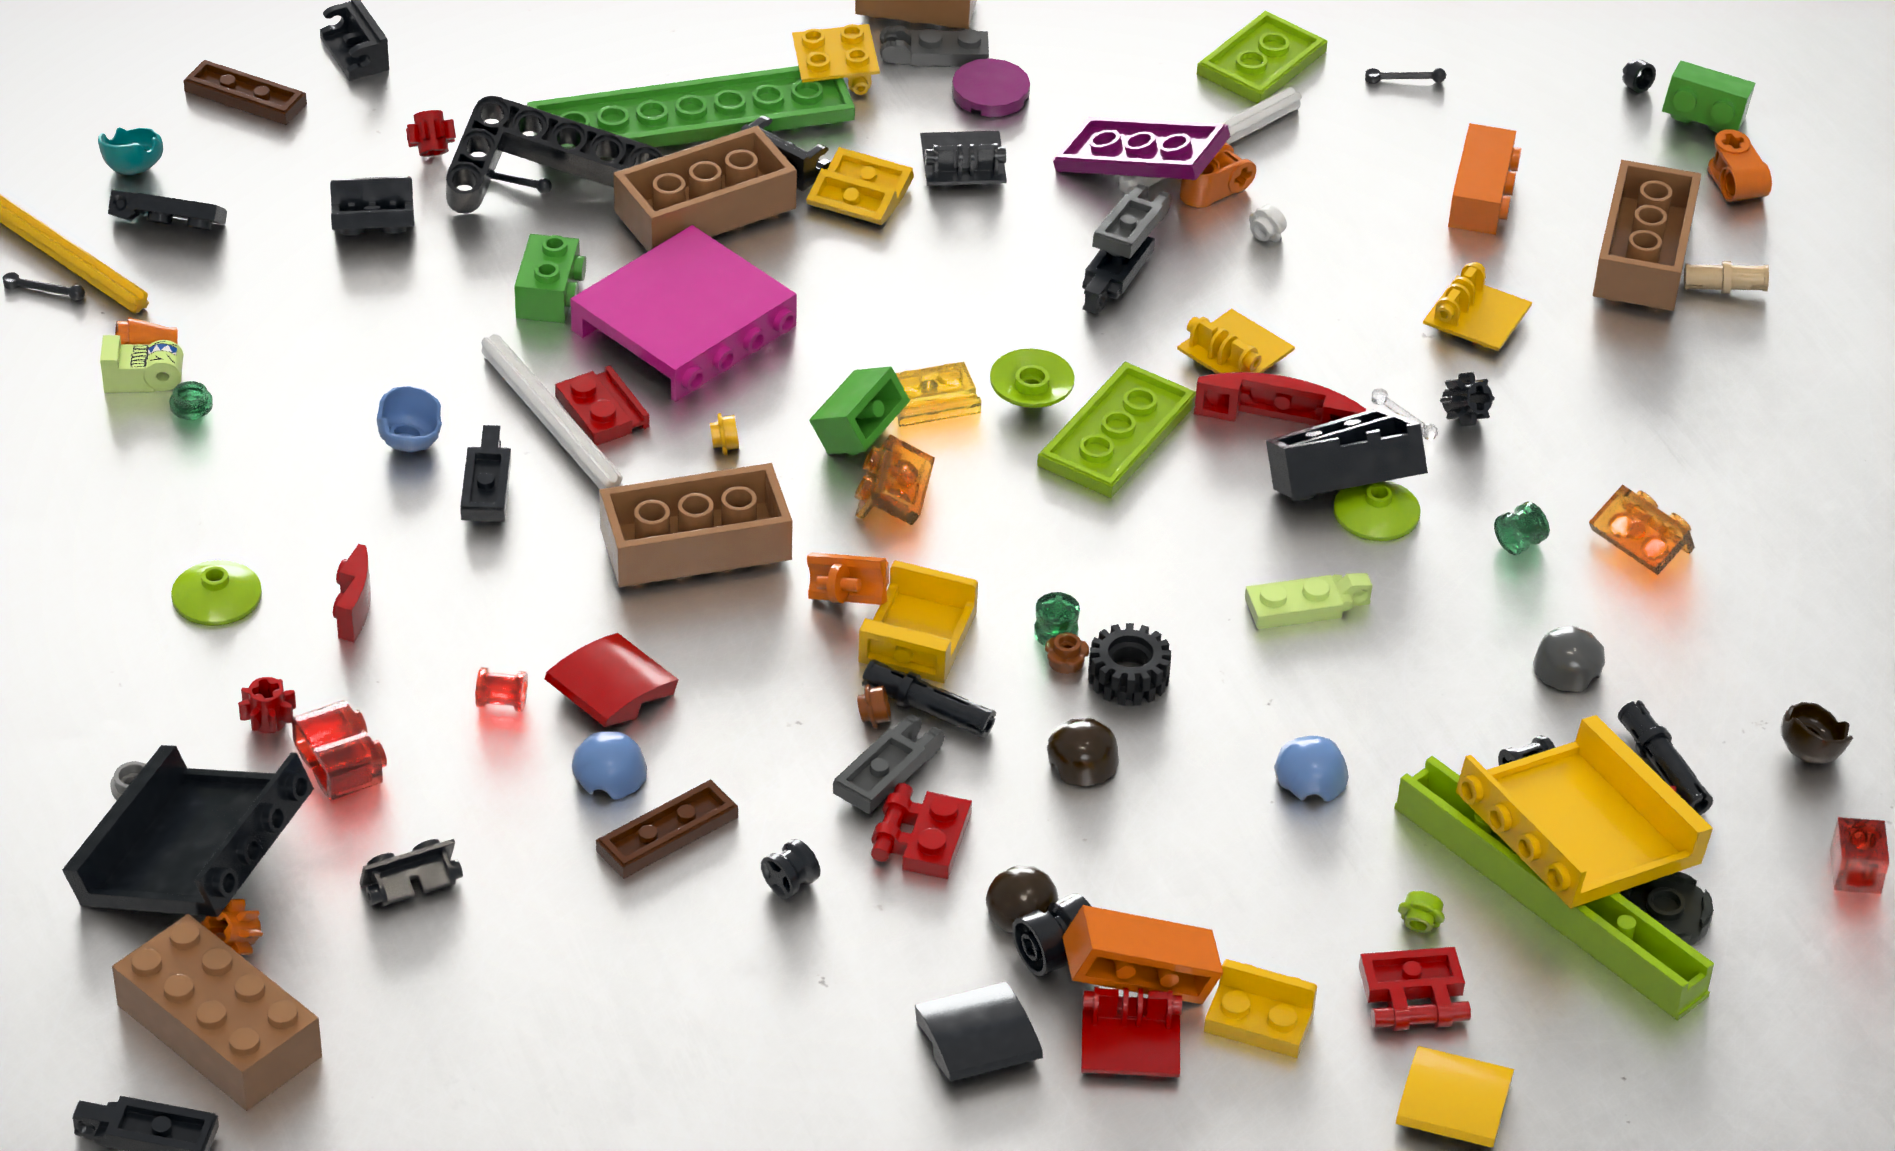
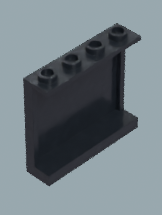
M161 745L64 866L62 871L81 906L218 917L312 793L314 787L297 753L291 752L276 773L187 768L177 746Z

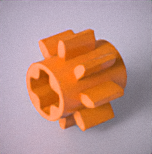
M231 899L218 917L206 916L204 921H201L203 926L240 955L253 954L251 945L255 944L259 937L263 936L258 918L260 913L259 911L245 910V899Z

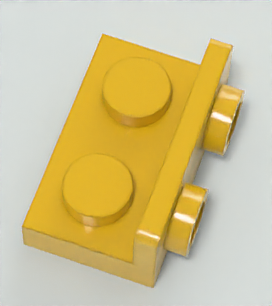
M1225 959L1222 964L1223 974L1220 977L1219 986L1205 1018L1204 1032L1298 1058L1314 1016L1317 985L1296 977Z

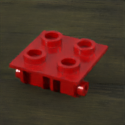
M1094 986V991L1084 990L1081 1073L1180 1077V1015L1182 1014V995H1173V990H1167V992L1148 991V998H1143V988H1138L1137 997H1129V988L1123 987V996L1120 997L1119 989H1104Z

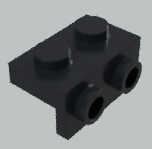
M411 176L331 179L332 230H340V233L343 235L363 234L366 228H382L384 233H402L406 231V227L414 226Z

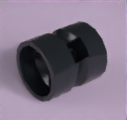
M1070 894L1050 903L1045 914L1037 909L1016 918L1013 922L1012 933L1017 951L1024 964L1033 974L1037 976L1046 975L1065 966L1068 962L1062 937L1081 906H1091L1080 894Z

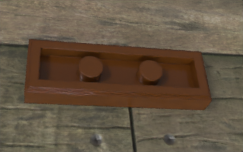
M206 59L183 80L185 92L287 125L307 104L306 92Z
M710 779L596 839V852L625 879L737 819L738 805Z

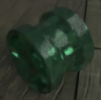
M1529 501L1518 505L1513 513L1506 512L1501 514L1494 522V530L1498 542L1508 553L1513 555H1519L1527 551L1530 543L1535 545L1545 541L1550 532L1549 522L1544 512L1535 503Z
M1051 592L1037 600L1035 605L1037 619L1034 624V636L1040 644L1045 646L1050 638L1065 632L1078 636L1079 627L1077 621L1080 617V605L1074 597L1062 592Z

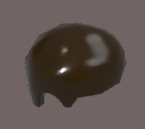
M1800 702L1791 705L1782 718L1781 736L1788 750L1806 763L1821 765L1835 761L1846 750L1853 739V736H1848L1849 723L1846 721L1838 722L1831 712L1817 703Z
M1071 719L1055 728L1048 739L1047 753L1050 766L1056 765L1063 782L1072 785L1090 786L1103 783L1115 775L1119 764L1116 738L1110 728L1095 719Z
M1016 865L999 873L994 878L987 891L986 906L992 922L1007 933H1012L1013 922L1016 918L1037 909L1045 914L1050 903L1059 900L1057 888L1048 874L1034 866Z

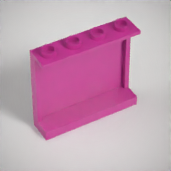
M693 225L570 298L571 331L584 338L598 329L671 379V399L674 402L698 390L703 384L722 372L728 371L732 366L749 355L758 352L762 347L779 336L788 333L796 326L797 294Z

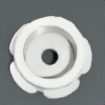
M1266 204L1262 208L1252 211L1249 215L1250 230L1258 240L1264 242L1270 240L1275 243L1281 240V233L1287 228V220L1277 207Z

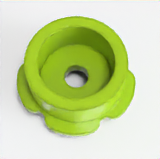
M1409 892L1405 902L1399 904L1398 912L1401 914L1406 927L1415 932L1428 933L1432 928H1438L1445 919L1442 913L1444 906L1442 900L1428 892Z

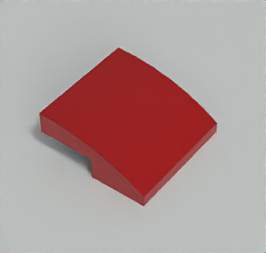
M619 633L605 636L577 649L546 671L544 680L604 727L637 719L642 703L674 695L679 680Z

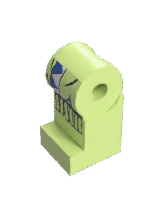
M103 335L100 365L104 393L155 392L176 388L182 378L184 358L182 348L168 340L155 341L150 345L121 344L120 335Z

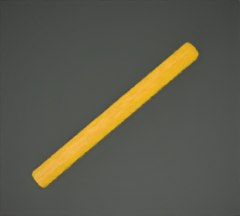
M0 193V223L132 313H139L142 308H147L149 301L147 300L148 293Z

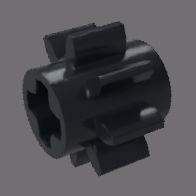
M1474 372L1460 373L1458 379L1446 380L1445 385L1447 388L1444 390L1442 398H1440V402H1442L1443 408L1447 412L1446 418L1448 420L1459 419L1461 426L1476 425L1477 419L1489 418L1488 410L1491 408L1495 397L1487 385L1488 380H1475Z

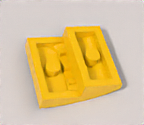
M838 147L828 169L821 168L806 198V202L812 206L882 225L892 215L914 178L913 168Z
M1418 1046L1405 1084L1395 1124L1493 1148L1511 1087L1514 1069Z

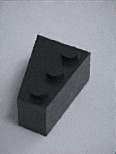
M1381 407L1266 440L1273 490L1291 497V500L1294 501L1308 500L1314 498L1319 493L1428 473L1421 424Z

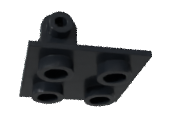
M999 131L920 133L927 186L1007 183L1004 165L1006 163V147L1001 145Z

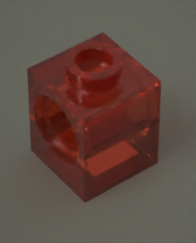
M1837 818L1830 847L1835 891L1882 893L1889 866L1885 821Z

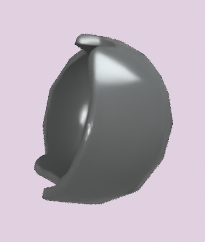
M1575 626L1555 628L1545 634L1538 645L1533 660L1535 674L1547 685L1561 691H1584L1594 677L1599 678L1605 665L1604 646L1591 632Z

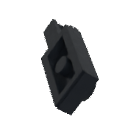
M111 190L108 210L109 215L132 221L140 214L144 215L148 213V221L163 224H172L173 217L188 219L187 227L211 230L212 223L225 225L228 212L226 208L216 204Z
M1148 236L1130 259L1123 256H1113L1107 251L1100 249L1085 269V277L1082 282V288L1085 289V304L1082 310L1098 314L1105 307L1108 297L1117 299L1120 294L1122 295L1154 251L1155 239Z
M483 425L481 447H467L460 505L461 520L505 522L512 459L511 448L501 447L500 425Z
M120 1096L118 1102H108L107 1105L79 1100L72 1117L75 1135L94 1140L95 1143L102 1146L106 1145L109 1148L125 1151H210L219 1128L218 1115L216 1113Z

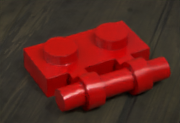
M898 783L894 792L886 797L882 808L885 815L883 821L878 823L874 829L871 838L873 844L871 856L876 861L885 862L888 860L890 853L903 855L902 870L948 879L972 813V800L927 791L923 803H915L911 801L912 787L906 783ZM901 823L914 826L912 833L901 832Z
M1455 947L1360 954L1359 970L1368 1003H1388V1007L1372 1008L1371 1020L1374 1028L1391 1027L1393 1031L1409 1030L1410 1025L1434 1023L1436 1028L1451 1027L1453 1022L1469 1021L1471 1019V1008L1468 1001L1451 1002L1450 1000L1452 996H1463L1465 980ZM1430 998L1431 1004L1408 1006L1407 1000Z

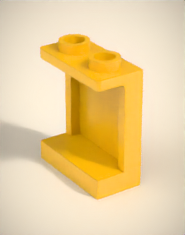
M895 560L890 568L887 602L879 606L873 620L865 618L859 629L858 662L868 665L871 660L875 659L898 671L907 674L912 671L919 674L923 679L944 684L977 613L978 581Z

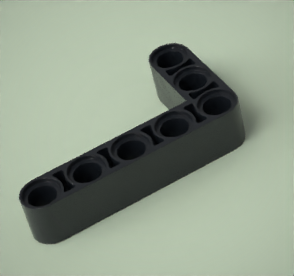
M485 96L478 100L474 106L447 171L446 200L449 207L458 213L467 214L477 210L482 204L503 152L613 188L614 172L663 157V154L653 146L499 96ZM495 119L499 122L490 124L485 122V120ZM531 131L537 133V135L526 136L523 133ZM573 144L576 147L568 149L562 147L561 145ZM474 152H482L486 155L482 157H475L471 154ZM609 156L614 158V160L603 161L600 157ZM467 185L472 187V189L464 191L457 187Z

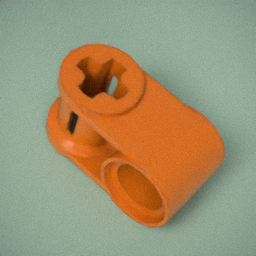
M1723 130L1717 133L1714 141L1716 148L1715 157L1709 160L1707 170L1720 188L1724 199L1727 202H1735L1768 196L1772 189L1771 172L1768 165L1762 161L1752 146L1750 139L1744 133L1736 130Z
M1225 143L1196 180L1182 179L1180 199L1189 206L1204 208L1234 193L1242 192L1254 180L1256 165L1251 160L1241 159L1234 153L1232 146Z

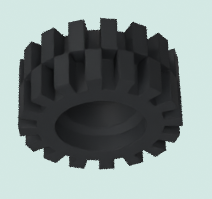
M1126 623L1125 630H1121L1119 624L1112 625L1110 633L1103 629L1099 632V637H1094L1092 640L1088 680L1090 684H1093V690L1097 694L1104 691L1103 699L1110 702L1113 697H1117L1118 705L1124 706L1126 699H1130L1133 701V706L1141 705L1142 698H1145L1150 703L1155 700L1156 694L1161 696L1165 692V686L1168 687L1171 666L1170 644L1167 639L1161 641L1162 634L1158 631H1154L1150 635L1149 627L1141 625L1140 630H1133L1134 623ZM1130 661L1139 663L1143 666L1125 667L1117 663Z

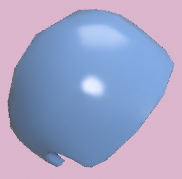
M412 386L395 387L389 390L380 399L376 418L377 429L381 439L395 450L410 453L427 450L439 438L442 427L441 404L439 400L426 390Z
M597 732L591 734L575 750L572 759L573 775L589 794H593L594 790L600 789L606 791L614 800L622 799L636 792L646 780L647 765L640 747L629 736L621 732Z
M1304 736L1287 742L1281 747L1274 765L1275 775L1280 786L1289 789L1301 801H1304L1311 794L1320 795L1326 802L1332 801L1346 789L1349 778L1345 759L1337 744L1321 736Z

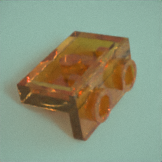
M891 434L880 448L873 446L866 456L862 469L867 471V474L862 478L854 497L859 500L855 516L864 520L875 506L913 525L921 515L935 457Z
M1623 484L1589 521L1592 531L1656 575H1659L1680 550L1690 554L1695 549L1690 533L1692 530L1691 526L1676 513L1667 515L1658 509V504L1647 493L1641 490L1635 493Z

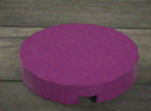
M994 58L977 59L963 64L955 71L952 80V94L954 101L968 112H971V108L980 110L981 116L1000 117L1017 112L1024 106V101L1029 99L1031 83L1028 74L1016 64Z

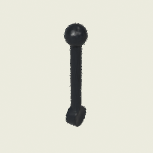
M1369 68L1365 71V81L1372 84L1378 83L1380 80L1433 79V81L1441 83L1447 76L1443 68L1422 72H1380L1376 68Z
M496 171L492 179L537 188L542 194H547L552 189V183L547 178H542L538 181Z
M15 272L6 273L2 277L3 285L7 289H15L20 286L69 295L75 301H80L85 296V290L79 284L66 287L19 278V275Z

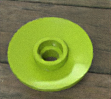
M1035 348L1018 349L1002 355L994 362L990 371L991 387L999 397L1011 404L1028 408L1047 407L1061 402L1071 393L1075 381L1074 371L1064 358L1053 352Z
M1392 481L1341 489L1334 501V515L1338 523L1351 534L1367 540L1390 541L1399 539L1412 532L1420 519L1421 509L1417 498L1407 488Z
M227 560L206 561L188 568L178 576L171 590V598L175 610L183 618L193 623L207 626L226 625L245 618L256 609L262 597V586L257 574L243 564Z

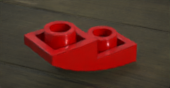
M359 543L349 558L341 561L337 569L336 583L340 585V593L335 599L332 611L333 617L337 619L338 638L355 643L366 622L371 601L367 546Z

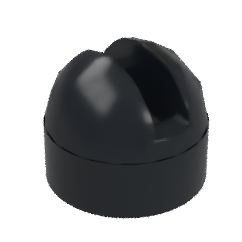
M1629 60L1622 69L1623 83L1638 93L1647 91L1654 83L1656 69L1654 65L1645 60Z

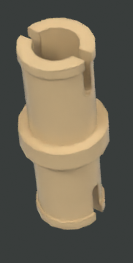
M1722 261L1721 265H1690L1685 263L1684 290L1713 289L1721 290V294H1730L1731 290L1768 291V265H1732L1731 261Z

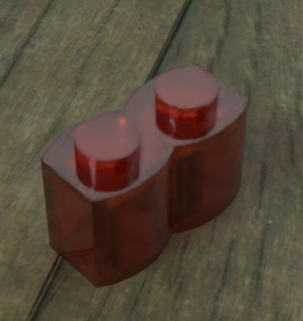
M340 700L292 717L294 744L305 764L313 771L321 790L329 800L332 801L383 783L382 767L387 766L386 754L382 744L378 740L372 741L368 735L365 719L359 710L353 711L345 700Z

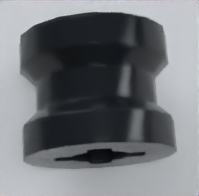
M791 839L784 844L782 852L779 854L770 853L761 861V871L768 886L778 896L785 899L795 895L799 891L801 884H811L820 877L821 869L814 852L808 845L798 839Z

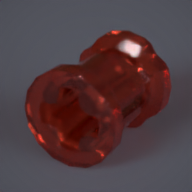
M480 667L475 689L476 707L484 708L486 704L513 706L515 711L523 712L528 691V673L526 671H519L517 675L490 672L489 667Z

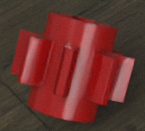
M427 110L414 114V124H407L406 128L408 147L418 146L419 156L423 157L438 156L449 152L448 143L455 142L456 138L454 119L444 120L442 110Z
M261 677L255 679L249 685V688L242 687V701L238 703L239 717L242 721L251 719L252 731L271 734L280 731L286 723H293V709L297 708L295 691H284L282 679Z

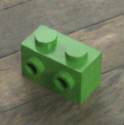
M1680 60L1671 76L1662 112L1669 113L1672 118L1680 122L1689 123L1695 121L1708 125L1709 129L1717 133L1723 130L1739 131L1746 118L1756 83Z
M530 234L514 285L516 318L556 323L566 322L568 311L571 307L570 298L579 294L577 280L584 281L586 273V256H580L579 239L558 235Z
M892 366L853 370L809 421L828 455L843 453L856 455L868 450L910 402V399Z

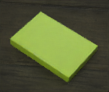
M1265 10L1199 61L1196 74L1258 104L1271 97L1327 52L1328 40Z

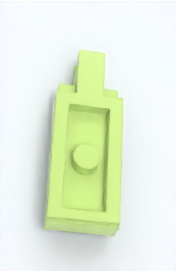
M1367 573L1346 574L1344 577L1337 574L1333 576L1311 577L1246 586L1245 600L1256 628L1265 629L1342 618L1344 611L1352 609L1354 606L1370 604L1372 583Z

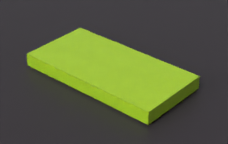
M1124 362L1038 454L1037 466L1112 498L1194 408L1196 391Z

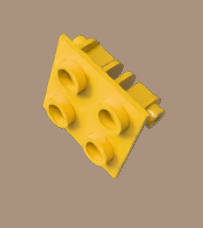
M849 24L844 27L813 28L806 31L792 32L802 83L848 78L849 89L857 95H863L871 87V75L880 74L869 24Z
M1478 262L1468 263L1463 267L1461 276L1457 275L1436 302L1423 320V324L1472 341L1480 346L1499 351L1530 309L1532 302L1486 286L1484 266Z
M1232 308L1213 322H1210L1206 317H1193L1187 325L1190 338L1177 346V350L1216 374L1231 372L1263 373L1295 350V346Z

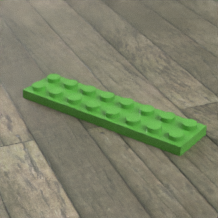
M798 66L527 102V106L653 147L679 146L685 143L715 140L741 131V127L745 124L750 125L761 116H767L772 119L771 124L763 129L765 131L795 130L801 127L837 124L839 122L855 120V106L843 78L802 83ZM573 144L561 145L562 147L568 149L576 147Z

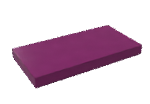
M1088 116L1052 160L1055 171L1196 180L1231 136L1228 124Z

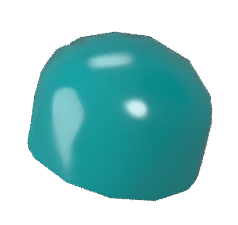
M118 127L114 137L110 140L105 133L98 135V146L103 161L118 174L137 175L145 172L160 160L164 151L162 137L151 128L138 127L125 130L122 127Z

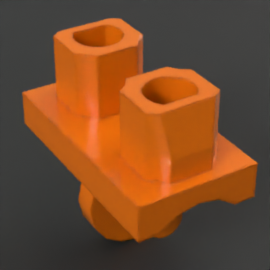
M813 552L807 555V565L810 571L808 599L829 600L832 603L853 602L877 605L887 602L889 563L886 558Z

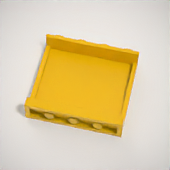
M1597 715L1581 719L1574 742L1486 770L1472 755L1465 756L1456 788V793L1490 826L1570 909L1702 864L1713 830L1683 798Z

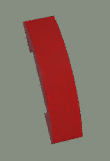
M1231 372L1210 374L1198 378L1194 414L1236 422L1240 411L1317 426L1365 412L1366 408L1341 393L1305 380L1266 373Z

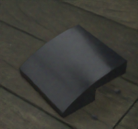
M1007 982L915 1004L916 1022L932 1042L934 1061L950 1082L1043 1058L1042 1047L1020 1001Z

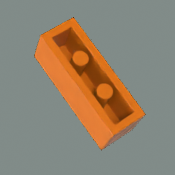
M1469 123L1452 194L1448 227L1496 235L1499 219L1507 220L1516 179V172L1514 171L1518 172L1522 148L1514 147L1517 131Z
M1082 905L1062 937L1072 981L1123 990V987L1129 988V991L1137 993L1138 988H1143V994H1148V991L1167 992V990H1173V995H1182V1001L1203 1004L1223 974L1212 929Z

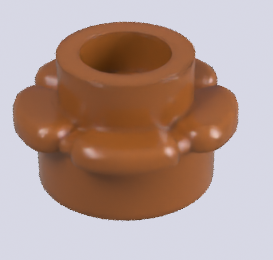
M1061 633L1046 642L1045 651L1048 652V663L1053 670L1059 673H1075L1083 667L1084 657L1089 655V646L1073 633Z
M868 684L864 689L865 694L857 696L859 713L862 722L870 721L874 729H879L878 724L890 722L892 719L889 699L884 685L872 688Z

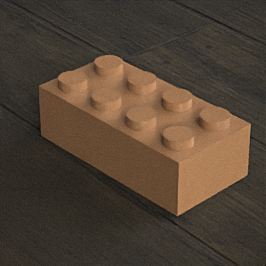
M758 126L614 172V211L647 251H650L691 225L708 236L713 237L796 209L797 170Z
M1621 159L1599 255L1592 296L1605 298L1610 301L1648 306L1653 309L1674 311L1701 173Z
M772 463L599 489L600 529L618 587L792 560L793 520Z
M190 914L185 915L112 965L117 1005L246 1111L322 1057L319 1017Z

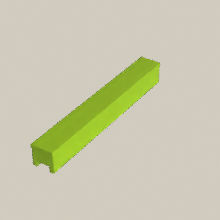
M1431 756L1426 759L1425 768L1414 776L1406 773L1400 778L1398 798L1394 809L1678 1021L1709 997L1710 992L1708 989L1714 963L1620 893H1615L1570 909L1490 826L1456 793L1460 775L1437 758Z

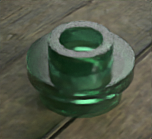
M186 381L174 388L169 400L170 410L179 418L196 420L207 415L212 410L213 397L204 384L197 381Z

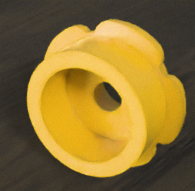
M718 413V422L710 423L713 448L722 447L723 454L727 455L728 450L740 449L735 415L722 417L721 413Z

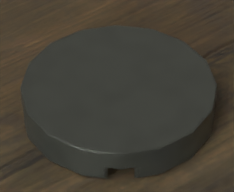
M1676 872L1620 892L1622 896L1689 945L1695 944L1707 934L1714 911L1712 898L1706 889L1703 892L1701 888L1696 886L1697 880L1688 874Z

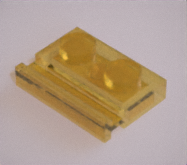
M964 361L896 373L910 399V402L897 415L899 427L981 413L982 400L976 394L975 384Z

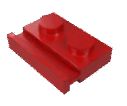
M611 365L604 367L605 372L595 374L594 371L555 384V397L596 446L632 434V428L642 426L643 429L650 427L649 413Z

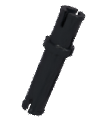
M875 659L869 662L862 677L864 679L862 681L863 687H866L868 684L872 688L884 685L887 695L895 699L897 705L908 708L911 706L916 709L918 708L932 716L969 730L982 738L988 736L996 719L994 718L996 716L995 710L980 706L947 690L933 686L921 680V676L917 673L910 671L907 674Z
M1637 700L1636 704L1634 701H1631L1623 706L1618 713V719L1636 742L1635 748L1640 756L1647 758L1653 764L1658 774L1669 786H1676V793L1699 815L1709 810L1713 804V797L1702 786L1683 757L1674 748L1671 742L1672 737L1668 730L1655 722L1642 701Z

